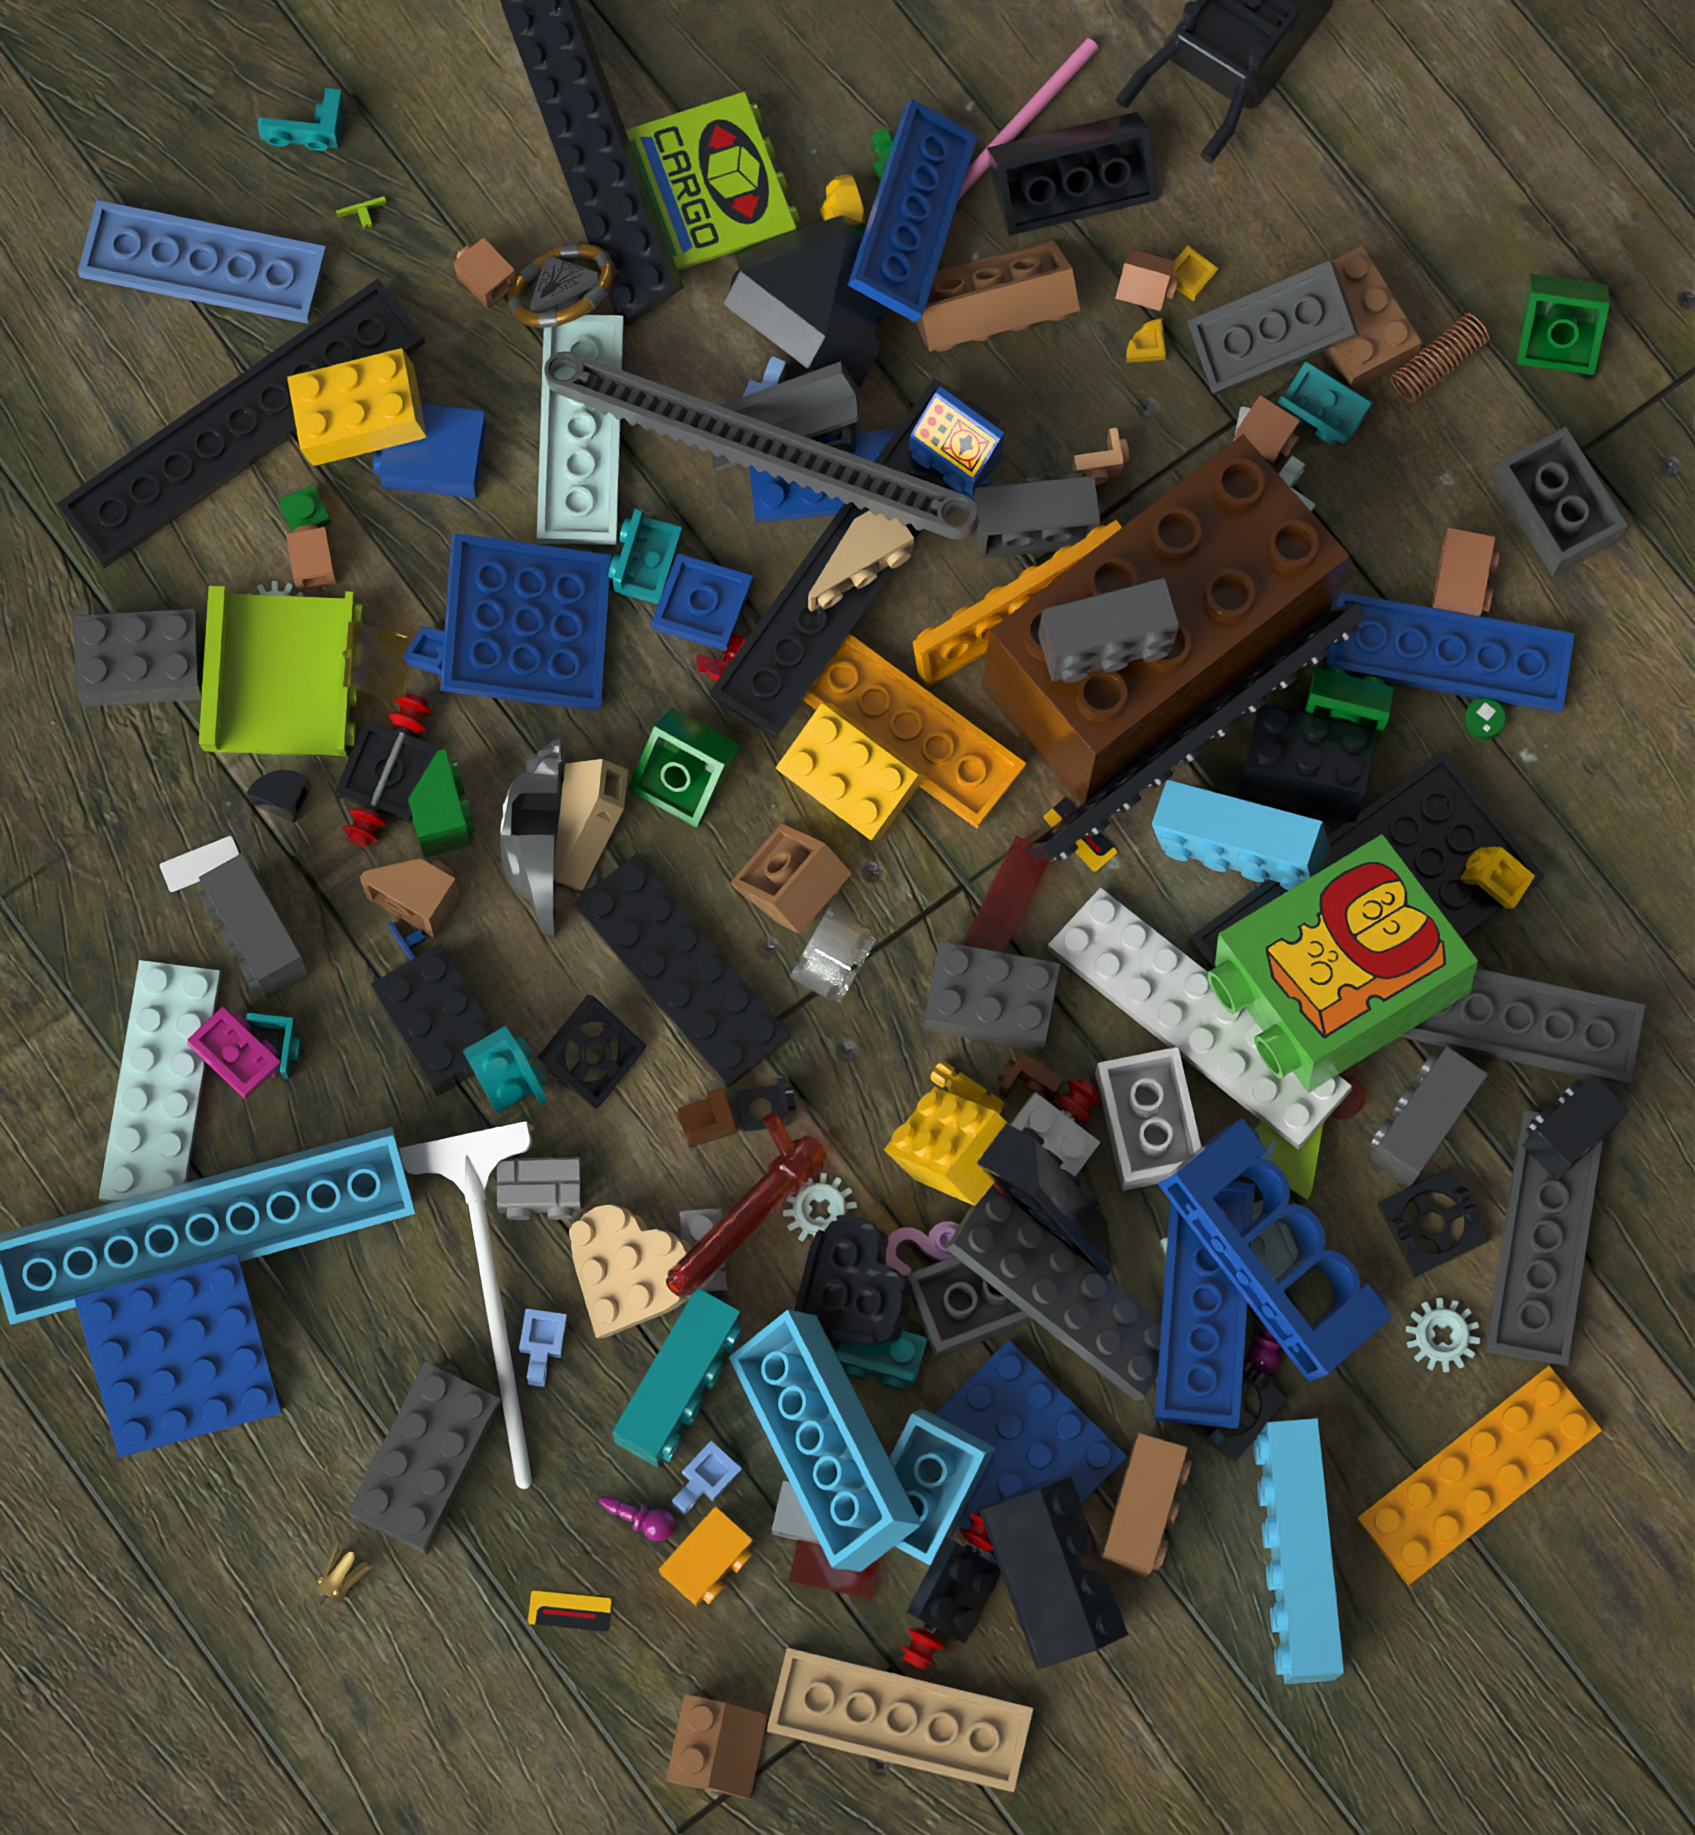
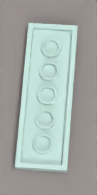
M584 315L562 326L544 328L537 543L617 545L620 421L616 420L610 413L605 416L597 408L589 410L583 403L553 392L548 386L544 371L546 361L552 355L563 351L573 352L622 370L623 316ZM562 367L555 373V377L559 380H567L575 374L576 370L572 367Z
M139 960L98 1198L101 1202L114 1203L187 1183L207 1065L187 1045V1039L215 1014L222 975L219 970Z

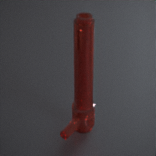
M777 1112L769 1113L763 1118V1122L780 1154L769 1164L768 1172L668 1271L666 1285L673 1294L678 1297L692 1295L790 1195L798 1194L808 1184L809 1178L815 1177L823 1169L827 1154L819 1141L811 1136H803L801 1139L792 1141Z

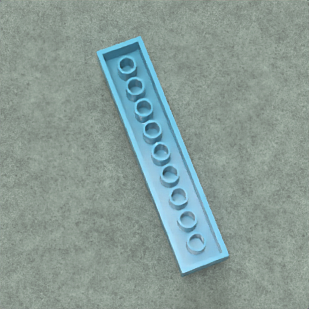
M393 1127L1 1233L0 1292L10 1325L76 1307L74 1297L79 1294L238 1252L241 1262L415 1214L413 1198Z

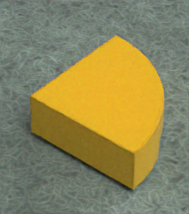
M1162 318L1147 322L1133 335L1128 343L1126 363L1165 360L1166 351Z

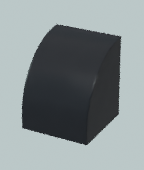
M278 770L267 773L257 779L246 794L251 805L295 823L309 794L311 784L306 775L291 770Z

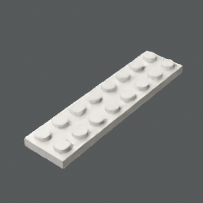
M1101 887L1048 944V951L1169 1048L1178 1047L1180 1056L1297 1150H1300L1351 1092L1352 1085L1339 1075L1309 1093L1293 1072L1281 1079L1277 1078L1266 1066L1256 1048L1254 1037L1261 1033L1262 1029L1246 1007L1235 1014L1228 1012L1214 994L1208 981V972Z

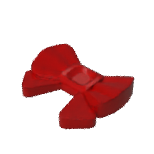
M733 636L728 652L723 651L724 656L720 661L700 654L696 655L698 671L700 673L706 672L708 677L717 682L747 639Z

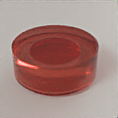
M1341 1077L1352 1085V1089L1331 1113V1116L1337 1119H1350L1361 1110L1365 1101V1094L1362 1086L1355 1079Z

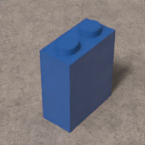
M421 404L427 438L375 451L373 472L379 474L382 488L476 499L487 427L485 411Z

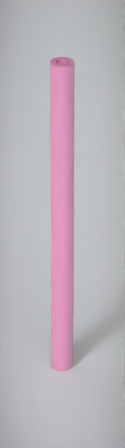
M1087 38L987 147L1014 141L1098 50V45L1092 39ZM987 147L968 167L958 201L990 167Z

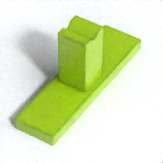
M383 196L337 210V217L341 218L358 212L363 230L367 227L371 228L373 226L367 209L386 204V199Z

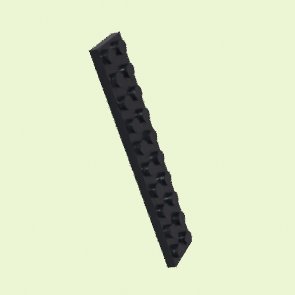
M500 0L589 244L598 246L608 252L616 266L615 279L608 293L615 315L623 316V325H630L682 290L684 286L578 1Z
M376 279L63 498L56 505L105 569L297 434L287 377L403 348L405 353L409 355L426 343L425 337L381 281Z
M934 378L874 462L953 491L954 489L944 481L943 474L932 466L929 469L921 466L911 456L912 452L909 450L910 435L935 392L941 386L997 428L999 427L1000 420ZM852 502L848 505L843 504L709 692L711 698L775 740H777L899 568V566L896 568L887 566L877 572V577L865 587L857 589L854 586L842 593L843 597L833 606L826 609L820 606L812 612L808 608L809 592L853 520L869 511L866 507L862 510L858 509ZM908 523L906 527L914 537V547L926 529L918 531L912 524Z
M1359 603L1332 609L1087 801L1083 802L1025 847V850L1034 861L1048 860L1052 862L1057 859L1060 862L1069 857L1079 848L1075 842L1088 834L1090 837H1093L1110 824L1107 817L1119 810L1122 813L1129 810L1142 799L1138 793L1151 785L1153 788H1156L1173 775L1170 768L1182 761L1185 764L1192 761L1205 750L1201 744L1213 737L1219 739L1236 726L1233 719L1245 712L1247 715H1250L1267 702L1264 695L1276 688L1278 691L1286 688L1298 678L1295 671L1307 664L1311 667L1329 654L1327 646L1338 640L1342 643L1360 630L1357 623L1365 618L1367 614Z

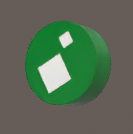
M1489 698L1473 701L1464 715L1466 731L1478 740L1495 738L1505 724V712L1502 706Z

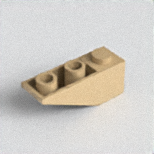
M870 510L854 519L809 592L808 608L812 612L820 606L823 609L833 606L843 597L842 593L854 586L857 589L865 587L877 577V572L887 566L896 568L905 563L910 558V553L913 552L914 537L908 528L902 525L896 518L888 520L884 514L879 512L877 515H874Z
M604 759L565 763L555 860L553 864V881L578 891L584 889L624 810L628 777L627 769Z

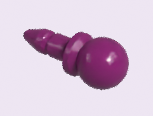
M1265 1326L1264 1335L1256 1334L1255 1340L1257 1344L1250 1349L1248 1361L1253 1364V1368L1257 1372L1269 1375L1280 1366L1281 1354L1278 1349L1282 1347Z
M601 1497L599 1499V1503L613 1515H619L620 1518L629 1522H634L633 1530L637 1532L643 1530L645 1536L652 1541L661 1542L667 1540L674 1532V1518L665 1509L655 1508L651 1510L650 1505L646 1503L639 1509L633 1504L624 1503L621 1499L614 1497Z

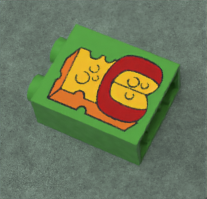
M1383 834L1220 932L1215 960L1216 967L1207 973V977L1214 994L1228 1012L1235 1014L1246 1007L1260 1026L1262 1032L1254 1037V1042L1269 1070L1280 1079L1293 1072L1309 1093L1471 992L1478 960Z

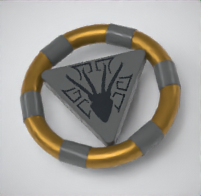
M584 243L562 245L529 262L517 274L516 280L512 283L509 290L508 307L513 317L525 325L537 328L562 326L584 316L598 306L607 296L613 285L616 266L610 254L598 246ZM582 258L592 259L596 261L601 275L599 276L598 272L566 261ZM540 274L530 304L531 311H529L522 299L527 286Z

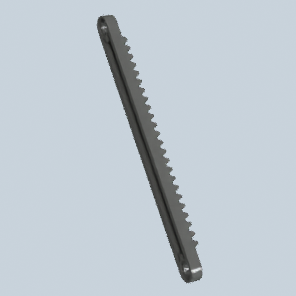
M558 352L546 361L544 371L550 389L561 396L583 403L589 410L597 408L603 415L606 416L610 413L619 421L624 418L632 426L637 423L646 431H649L651 428L660 436L667 434L673 441L681 439L690 447L692 444H695L703 452L708 449L717 457L721 454L725 455L730 462L738 460L744 467L752 465L760 473L765 470L774 478L778 475L782 476L787 483L795 481L801 488L809 486L817 494L822 491L831 499L839 497L843 503L848 505L852 502L861 510L866 507L874 515L880 512L888 520L898 519L904 526L910 523L918 531L926 529L950 539L960 540L973 535L978 528L977 505L971 498L573 352ZM562 367H572L576 370L575 374L567 380H559L555 377V373ZM955 510H963L969 514L968 520L962 524H952L947 520V517Z

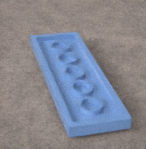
M97 200L79 264L78 274L80 278L309 324L327 250L326 246Z

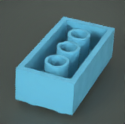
M1170 780L1166 781L1152 821V827L1160 846L1168 857L1178 861H1188V858L1203 861L1204 866L1219 872H1225L1227 868L1240 871L1243 877L1255 882H1264L1265 879L1280 882V886L1286 890H1291L1322 871L1330 851V845L1322 821Z

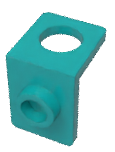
M247 1013L246 1020L251 1028L285 1032L280 1073L283 1079L289 1080L292 1061H299L302 1038L296 1036L297 1026L294 1018Z

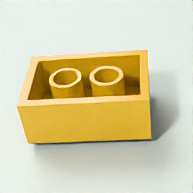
M403 348L287 377L300 450L312 466L427 438L414 365Z
M821 703L775 768L870 840H880L927 776L925 772L832 703Z
M934 1087L920 1099L917 1109L905 1124L899 1126L894 1131L891 1141L884 1151L914 1180L976 1206L994 1183L977 1162L1007 1122L992 1109Z

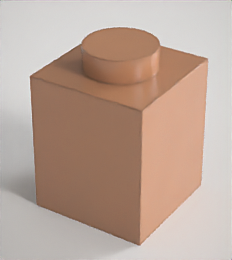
M484 237L476 244L469 243L463 247L454 261L456 276L487 309L508 293L512 283L516 280L515 270Z
M1130 249L1124 263L1115 298L1161 311L1165 298L1173 300L1179 277L1172 275L1175 261Z
M1260 395L1240 424L1234 439L1236 440L1244 434L1260 454L1274 464L1280 453L1287 457L1300 438L1294 433L1300 420Z
M305 525L296 528L293 533L286 534L292 574L297 591L337 584L329 538L325 527L318 528L315 525Z

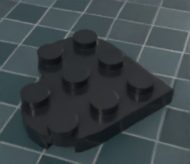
M853 1214L836 1216V1221L831 1222L824 1231L819 1229L814 1236L809 1248L794 1311L817 1316L828 1338L864 1346H879L886 1342L894 1343L901 1337L902 1328L910 1312L912 1284L907 1278L902 1277L898 1270L886 1265V1252L889 1240L884 1231L879 1230L873 1222Z

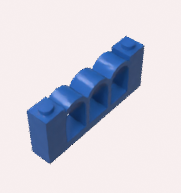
M1241 1118L1218 1132L1162 1179L1158 1185L1309 1383L1328 1375L1393 1316L1385 1307L1384 1299L1378 1292L1374 1291L1369 1284L1360 1286L1359 1274L1350 1260L1343 1254L1333 1250L1323 1251L1325 1234L1318 1217L1306 1207L1298 1204H1288L1290 1199L1289 1183L1283 1171L1273 1162L1260 1158L1267 1150L1260 1142L1258 1133ZM1243 1175L1252 1179L1259 1186L1263 1194L1264 1205L1259 1217L1239 1234L1213 1197L1237 1176ZM1278 1221L1287 1225L1294 1232L1298 1240L1299 1251L1294 1263L1274 1280L1248 1244L1273 1222ZM1313 1267L1322 1271L1329 1278L1334 1296L1329 1309L1309 1326L1283 1291L1309 1268Z

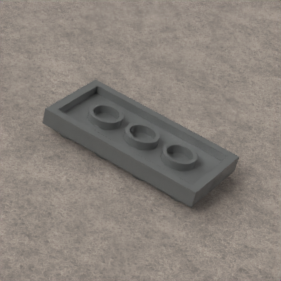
M1331 260L1187 321L1211 392L1214 395L1227 392L1360 336L1337 268Z

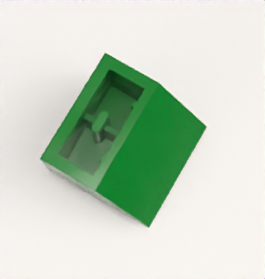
M446 749L437 751L408 798L424 858L470 847L471 843L468 834L476 832L467 797L463 799L458 798V796L466 794L457 760H448Z

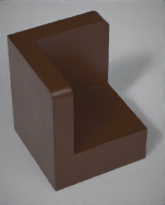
M723 1087L707 1092L708 1099L678 1109L679 1119L689 1148L736 1134L735 1123Z

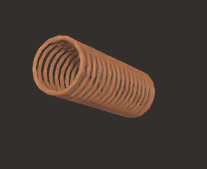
M1466 313L1464 317L1456 321L1454 325H1451L1450 329H1446L1445 333H1442L1441 336L1432 341V344H1429L1427 348H1423V351L1419 352L1418 356H1414L1412 360H1409V363H1406L1404 367L1396 371L1395 375H1391V382L1397 393L1407 402L1415 403L1417 398H1421L1422 394H1426L1427 390H1431V386H1435L1436 382H1440V378H1445V375H1449L1450 371H1454V367H1458L1459 363H1463V359H1468V355L1470 356L1473 352H1477V348H1481L1482 344L1489 342L1490 336L1486 327L1476 316ZM1467 316L1473 317L1482 326L1487 335V339L1483 331L1480 329V327L1472 320L1468 319ZM1469 322L1478 329L1483 338L1472 329ZM1462 324L1466 326L1468 332L1463 329ZM1457 328L1462 331L1465 338L1458 332ZM1453 332L1457 334L1460 341L1454 337ZM1448 336L1453 339L1456 346L1449 340ZM1443 340L1448 342L1451 349L1444 343ZM1469 342L1475 347V349H1472ZM1439 344H1441V345L1444 347V349L1446 350V352H1444V351L1440 348ZM1434 347L1439 350L1442 357L1435 351ZM1430 352H1432L1435 355L1437 360L1431 356ZM1455 354L1461 358V361L1457 359ZM1425 355L1430 358L1433 365L1426 359ZM1450 357H1451L1454 361H1456V365L1453 364V362H1452V360L1450 359ZM1420 359L1425 361L1428 368L1422 364ZM1444 359L1451 365L1452 368L1448 367ZM1416 363L1421 366L1425 374L1417 367ZM1441 365H1442L1444 368L1447 369V372H1445V371L1443 370V368L1441 367ZM1411 367L1416 369L1419 376L1413 372ZM1435 367L1442 373L1443 376L1439 375ZM1407 371L1412 374L1416 382L1408 375ZM1432 373L1437 376L1438 380H1436V379L1434 378V376L1432 375ZM1402 375L1407 377L1410 384L1419 392V395L1415 393L1414 389L1404 380ZM1426 375L1433 380V384L1430 383ZM1398 379L1403 382V384L1405 385V387H1406V388L1408 389V391L1412 394L1413 398H1411V397L1403 390V388L1401 387V385H1400ZM1423 381L1428 384L1429 388L1424 385ZM1417 383L1424 389V392L1421 391Z

